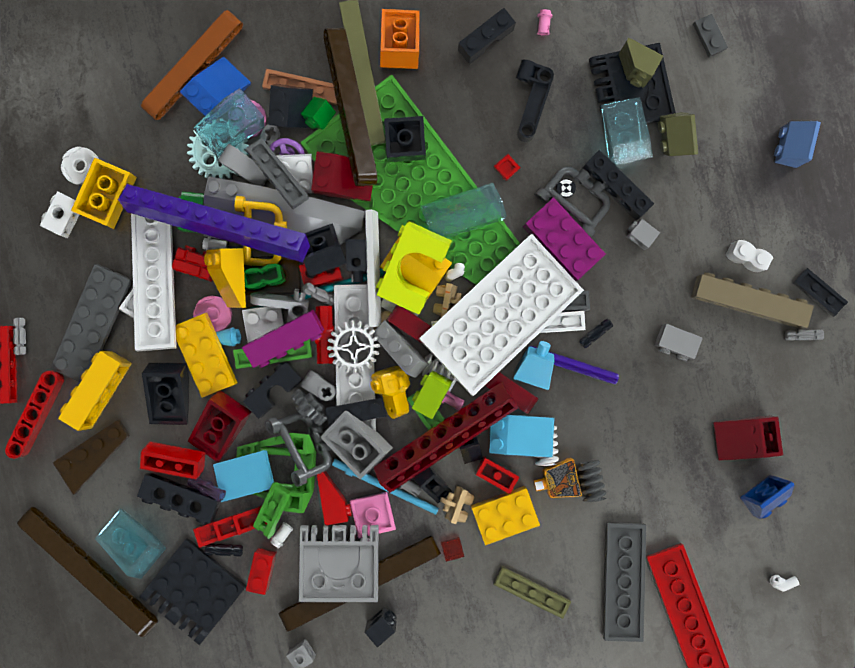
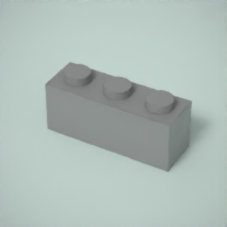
M384 320L374 330L375 332L372 335L374 337L378 336V342L407 375L416 378L429 365L402 332L391 322Z

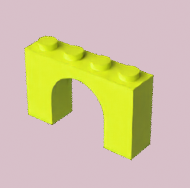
M409 221L405 226L402 225L399 230L398 236L400 240L398 244L395 243L391 250V254H393L392 259L386 262L383 269L386 272L385 276L379 279L376 288L379 289L377 296L416 314H420L430 292L416 287L405 280L400 267L402 258L409 253H421L442 263L452 240Z

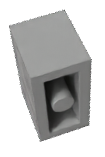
M663 324L654 346L659 348V352L668 355L670 352L677 355L676 358L687 362L688 359H695L703 338L669 324Z

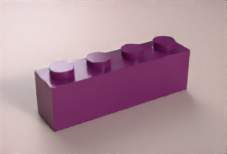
M314 309L245 344L242 349L253 368L258 365L262 368L271 363L270 359L274 357L280 359L287 355V350L293 348L295 351L304 346L303 342L309 339L312 342L320 338V333L324 331V328Z

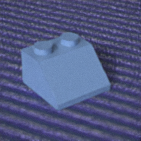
M790 121L781 127L779 131L780 142L774 152V156H776L775 163L797 168L811 161L821 122Z

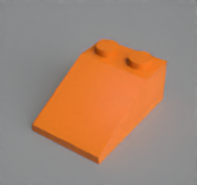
M382 9L380 67L418 69L419 11Z

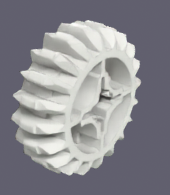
M353 320L350 322L351 327H348L347 323L343 322L344 329L342 330L337 326L336 329L339 333L331 332L335 339H328V342L333 343V346H328L327 350L334 351L329 354V357L336 356L332 363L336 364L339 361L338 369L340 370L345 365V372L347 373L350 367H353V373H357L356 367H360L361 372H363L364 368L362 365L366 364L370 368L371 365L368 361L376 362L372 355H379V352L375 351L374 348L380 347V344H374L373 342L378 340V336L371 337L375 331L372 329L367 332L369 328L367 324L362 329L361 321L358 322L357 327L354 326ZM350 331L349 342L337 345L340 337ZM356 331L365 334L369 343L358 342ZM352 337H354L356 345L359 344V346H364L356 348L355 357H353V352H351V349L349 350L348 348H343L348 347L352 344ZM369 349L367 356L357 362L359 351ZM338 351H348L351 354V362L342 359Z

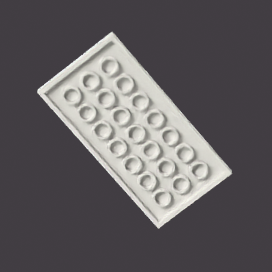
M531 234L425 332L419 340L468 393L474 396L584 290Z

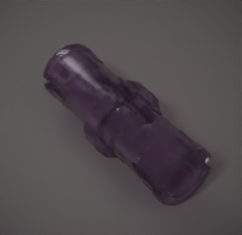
M199 477L197 480L191 478L188 480V486L200 491L202 495H208L219 502L226 495L225 490L216 487L209 480L205 481Z

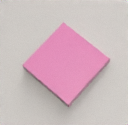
M387 491L350 500L358 539L362 538L363 525L368 526V536H370V525H379V534L396 530Z

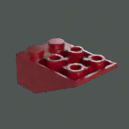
M768 415L713 422L718 460L783 456L778 416Z

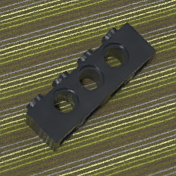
M600 150L583 166V169L595 181L601 182L605 187L604 190L635 220L641 218L655 204Z
M151 472L144 475L137 497L142 498L141 501L144 503L158 504L161 509L166 511L175 510L178 512V515L189 518V516L194 517L201 524L214 521L221 503V498ZM158 488L164 490L165 495L163 498L158 495ZM176 495H180L183 498L182 504L176 502ZM194 501H197V502L200 503V505H201V510H200V511H197V510L194 509V507H193Z

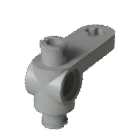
M294 289V297L260 292L250 294L251 304L288 309L287 322L307 313L309 300L305 299L306 294L303 293V289H301V295H299V289ZM300 306L303 308V311L295 312L293 308Z

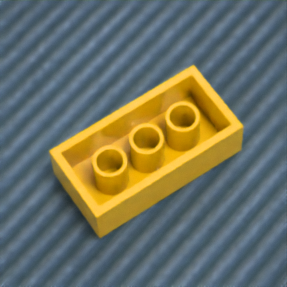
M100 351L93 356L91 360L92 365L82 374V381L79 386L72 390L70 394L72 396L71 399L62 406L59 420L77 431L93 428L132 365L131 362L115 352Z

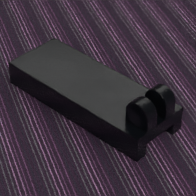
M808 268L793 282L794 285L832 317H835L848 303L846 299Z

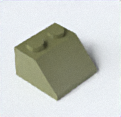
M629 37L619 52L626 79L632 85L642 88L653 77L663 58V55Z
M680 112L660 116L658 129L662 134V141H660L661 151L667 156L698 154L695 115Z

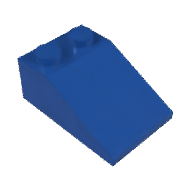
M222 57L193 77L182 88L180 93L213 124V119L217 120L248 88L251 82L225 57Z
M769 475L740 498L753 516L759 519L766 518L771 515L774 508L781 507L787 502V499L792 495L795 485L792 481Z

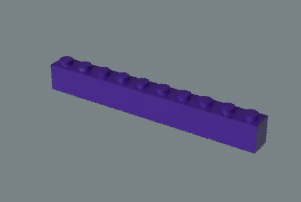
M126 184L118 199L128 213L302 263L310 247L307 236L304 233Z

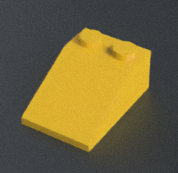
M243 248L206 250L204 257L205 265L226 306L229 308H246Z

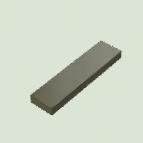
M501 566L493 583L495 586L561 619L564 618L571 604V600Z

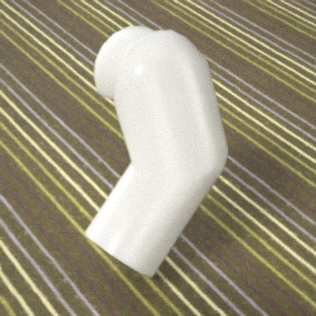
M774 575L770 578L772 587L782 592L800 585L795 576L787 580L779 575Z

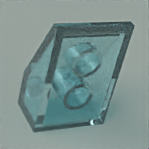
M239 88L218 103L193 129L218 158L227 144L235 147L263 129L264 116Z
M640 97L601 105L608 158L615 165L653 157L650 135Z
M123 509L118 510L95 538L127 576L139 579L143 578L166 549L156 536Z

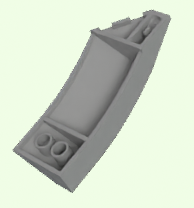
M209 176L207 179L204 206L244 216V212H235L236 196H244L246 201L272 203L280 208L283 221L287 222V229L307 233L333 223L340 245L344 244L346 239L360 233L363 229L365 211L312 197H309L307 201L292 209L277 189ZM252 209V219L274 225L275 215L272 211ZM204 234L205 237H211V238H214V239H219V238H215V237L208 236V235H205V234Z

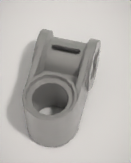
M311 369L300 383L302 388L324 401H331L336 398V387ZM331 388L330 392L332 395L325 397L324 389Z

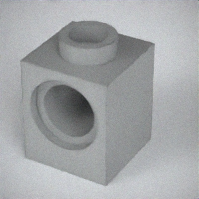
M641 219L638 222L634 221L628 228L630 232L627 237L643 250H646L660 232Z
M305 638L289 649L286 657L294 668H305L314 662L316 654Z

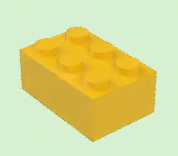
M94 157L71 211L114 229L123 210V206L118 199L126 184L134 185L137 177L128 171Z
M525 486L512 490L510 494L505 492L471 505L485 545L540 526Z

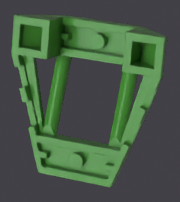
M289 433L307 470L316 467V450L310 435ZM281 436L237 447V458L267 450V453L270 455L291 456L288 448L266 447L284 444L285 442ZM315 476L308 478L307 483L299 487L294 484L279 483L292 492L283 511L304 513L314 492ZM262 491L252 495H257L265 501L268 492Z

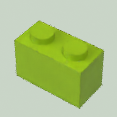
M433 370L429 375L425 374L420 383L423 386L421 391L417 390L412 398V401L415 402L412 409L433 419L453 381Z

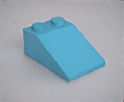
M507 415L491 426L489 453L553 457L554 418Z

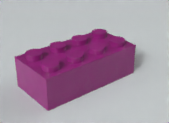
M554 197L523 226L525 231L529 235L532 234L575 281L579 280L606 255Z

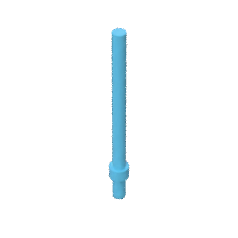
M334 459L332 466L345 471V474L352 477L353 475L357 477L344 462ZM369 474L361 478V480L387 491L380 485L377 478ZM397 488L391 492V494L435 515L438 512V507Z

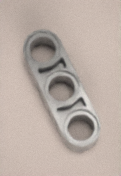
M227 144L218 161L250 184L264 186L268 178L256 163L234 146Z

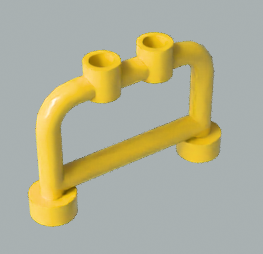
M236 196L235 212H244V217L252 219V209L272 211L275 215L274 225L287 229V222L283 221L282 211L275 204L246 201L244 196ZM243 246L244 265L264 267L268 264H278L281 260V256L275 254L272 259L251 258V248Z

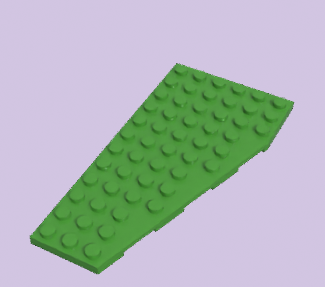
M390 75L375 87L384 134L385 118L423 116L393 75ZM339 114L332 118L323 130L318 129L301 141L308 154H312L314 161L316 160L317 151L348 157ZM423 116L426 160L387 162L386 143L371 146L377 171V184L373 185L371 202L350 200L365 210L372 209L377 211L378 219L398 233L401 226H405L410 221L452 240L445 257L452 262L450 268L454 269L456 263L464 264L465 272L462 277L476 286L520 243Z

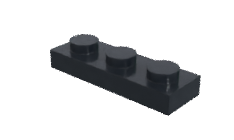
M383 397L326 408L329 427L344 411H348L360 421L386 417Z

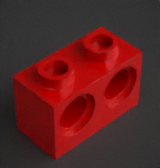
M304 262L303 265H299L304 285L311 283L318 287L343 279L340 266L336 267L332 273L324 271L316 274L314 278H308Z

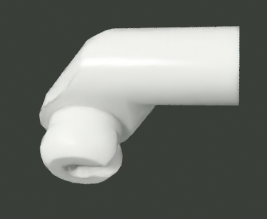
M456 263L454 269L448 270L445 274V280L452 282L454 279L463 276L465 272L464 264Z

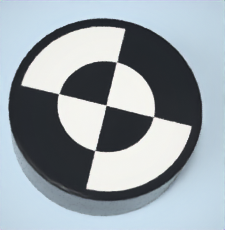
M562 179L556 186V192L565 199L570 198L576 190L575 183L570 179Z

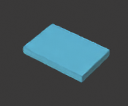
M267 450L213 464L221 502L270 490L272 483H274Z

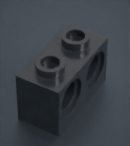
M383 607L367 621L364 633L377 648L396 632L397 617L390 609L387 611Z

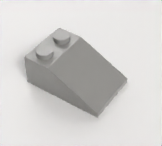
M344 411L320 437L359 479L368 474L393 449L378 432L348 411Z

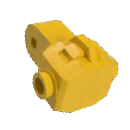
M393 366L372 374V381L370 382L372 390L376 394L383 396L386 411L392 419L409 412L405 391L410 386V376L400 366Z

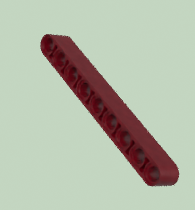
M399 305L394 307L386 319L420 343L422 342L419 338L432 327ZM500 372L484 385L492 389L502 382L510 391L519 409L526 414L530 413L538 401L537 397Z

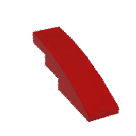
M262 505L193 528L198 547L200 548L255 529L253 525Z

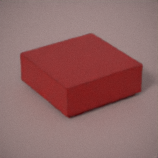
M507 154L493 168L507 181L521 167Z

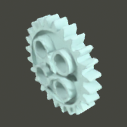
M213 119V124L206 121V127L199 124L200 131L193 130L196 136L189 137L193 141V143L187 144L192 149L187 154L193 156L189 159V162L195 163L193 168L195 170L199 169L198 173L201 176L205 173L206 179H208V176L211 177V175L220 179H225V176L230 180L232 179L231 174L234 172L223 164L219 167L218 161L219 155L221 156L227 144L234 146L249 157L245 151L249 147L245 143L249 140L247 137H242L244 132L242 130L238 131V125L232 127L233 123L231 121L227 124L224 119H221L219 124L216 119ZM226 136H231L229 143H223V139ZM208 138H212V143L208 146H205V140ZM218 145L222 148V150H219V155L215 152L218 150ZM214 157V162L207 165V159Z

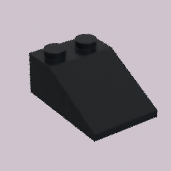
M148 363L142 372L149 424L187 425L189 403L187 363Z

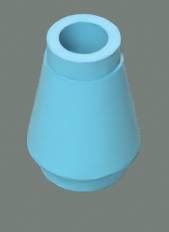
M232 327L216 332L221 345L236 346V344L241 342L239 329Z

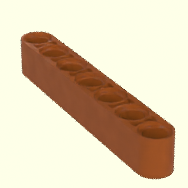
M229 10L224 11L142 101L141 108L155 120L161 119L182 96L180 93L182 88L215 60L241 31L243 23Z

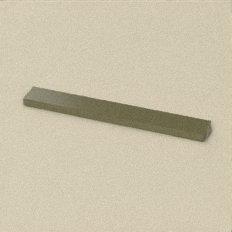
M358 0L339 2L371 146L386 143L359 2Z

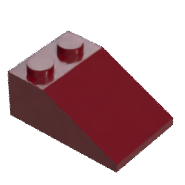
M317 151L311 187L314 194L371 202L373 185L355 186L349 157Z
M220 390L208 400L187 442L200 451L206 452V455L219 463L246 424L252 411Z

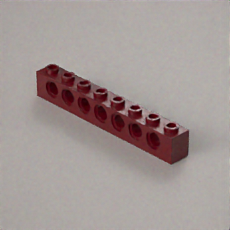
M502 382L373 467L380 485L391 493L518 409L519 407L510 391Z

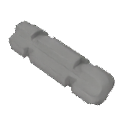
M306 283L303 286V293L311 295V297L328 306L334 304V296L311 283Z
M13 318V326H15V329H13V343L16 344L14 354L25 355L26 332L23 329L25 319Z
M823 330L785 331V340L824 339Z

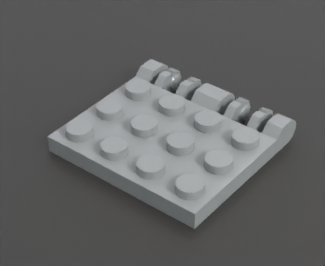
M309 525L300 526L299 602H378L379 525H370V541H367V525L362 527V541H355V525L350 527V541H347V525L332 526V541H329V525H324L323 541H317V525H312L311 541H309Z

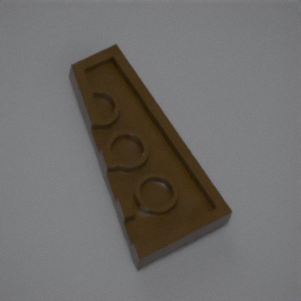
M120 420L115 421L53 462L73 495L88 482L92 475L130 436Z

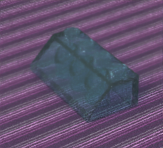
M494 183L420 206L427 229L445 238L505 220L507 216Z

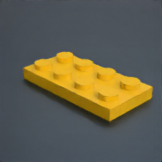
M207 312L176 325V340L202 398L238 383Z

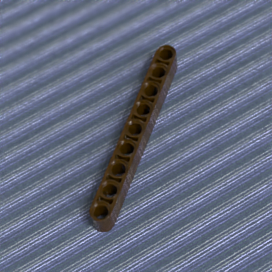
M325 28L323 34L354 184L357 187L376 185L377 171L345 28Z
M30 507L19 519L17 524L27 535L138 636L145 637L158 623L157 617L39 509Z
M433 536L426 537L379 561L378 587L438 557L441 552ZM297 602L278 614L286 631L289 632L347 602Z

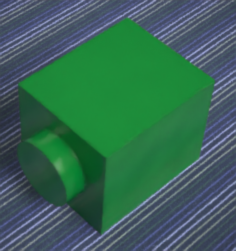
M313 97L301 115L310 128L323 130L336 112L326 99Z

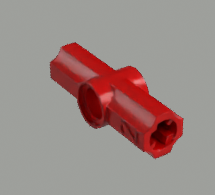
M316 306L315 313L324 328V331L320 333L321 337L315 340L317 345V364H333L334 357L330 358L329 354L334 351L327 350L328 346H333V343L328 342V339H335L331 335L332 331L335 332V327L333 326V307Z

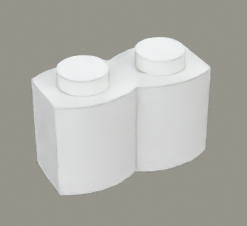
M745 240L731 243L726 253V257L729 260L739 264L742 263L748 270L753 272L767 270L773 259L769 252L763 249H756Z

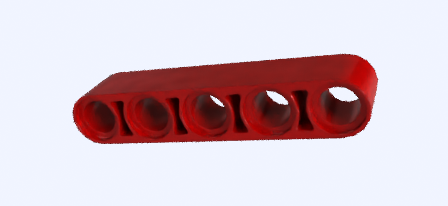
M46 371L40 376L6 445L5 453L9 458L15 459L29 454L64 383L63 374L57 371ZM51 375L55 377V382L53 384H51L49 380ZM43 392L46 394L45 401H42L41 394ZM34 410H36L38 413L36 419L33 417L32 414ZM25 427L29 430L28 436L24 434ZM16 445L20 447L19 454L16 452Z

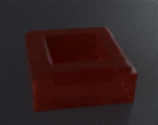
M460 537L441 542L446 562L465 557Z

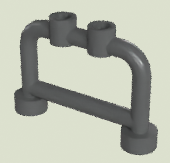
M563 167L556 172L544 188H539L534 195L543 203H547L550 198L554 197L563 208L583 223L582 229L592 238L596 233L594 228L610 208V199L603 191L604 185L599 181L592 183L588 179L590 174L586 170L581 169L577 171L572 167ZM564 175H571L577 183L584 185L592 195L602 200L603 206L592 220L553 190Z
M294 413L281 419L273 417L265 421V427L269 434L280 433L298 470L291 473L295 486H302L307 483L308 478L329 469L331 465L329 451L331 448L320 438V434L323 433L322 425L314 424L313 420L308 422L300 413ZM298 420L306 423L307 432L310 437H313L316 443V450L319 454H322L324 459L321 465L307 470L285 425Z

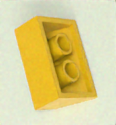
M391 250L382 262L381 269H384L388 260L391 261L393 256ZM409 253L402 258L400 267L405 280L416 287L430 292L429 298L447 273L452 262L445 258L441 263L421 253Z

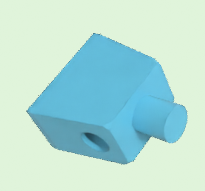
M540 341L538 348L528 347L515 368L514 379L549 390L554 366V354L549 353L551 345L545 341Z

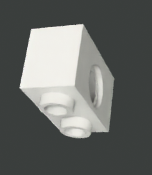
M57 191L56 195L50 200L48 211L42 215L40 226L68 238L80 215L71 211L75 200ZM63 210V216L58 218V213Z

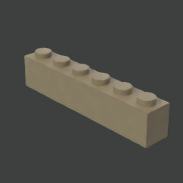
M704 272V274L696 277L691 295L693 299L799 329L808 328L814 306L807 304V300L798 298L792 300L789 299V295L781 293L774 295L770 293V290L764 288L756 290L750 284L733 283L734 280L729 278L717 279L711 273Z

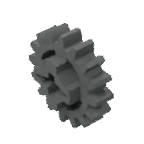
M297 389L291 395L297 404L296 410L308 422L313 420L320 426L327 420V416L322 410L324 406L312 393L309 392L306 395L304 391Z

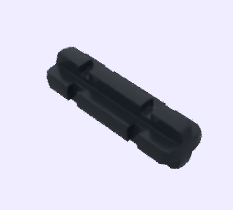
M605 319L601 322V325L596 326L587 336L580 339L579 342L582 347L588 348L592 344L591 342H595L606 333V330H610L613 327L612 322L609 319Z
M215 544L205 545V554L240 557L243 555V546L235 545L233 547V545L217 544L215 546Z

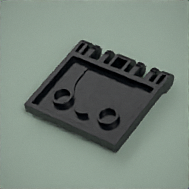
M660 43L646 45V47L663 55ZM620 51L589 58L590 67H595L591 70L593 75L607 72V77L598 78L594 81L595 86L609 83L607 86L595 89L598 103L613 100L611 103L599 106L600 110L607 111L615 108L616 114L602 117L603 123L610 122L603 125L605 133L660 121V116L676 113L664 58H662L653 77L644 88L636 87L626 79L619 57Z
M187 538L143 591L140 598L146 602L156 590L157 593L148 604L151 606L155 605L161 595L167 600L159 607L158 612L162 614L168 605L172 603L173 607L164 617L173 625H176L184 614L187 615V618L179 626L181 631L186 628L192 619L197 625L190 630L188 636L192 638L200 627L203 628L194 639V642L200 646L247 586Z

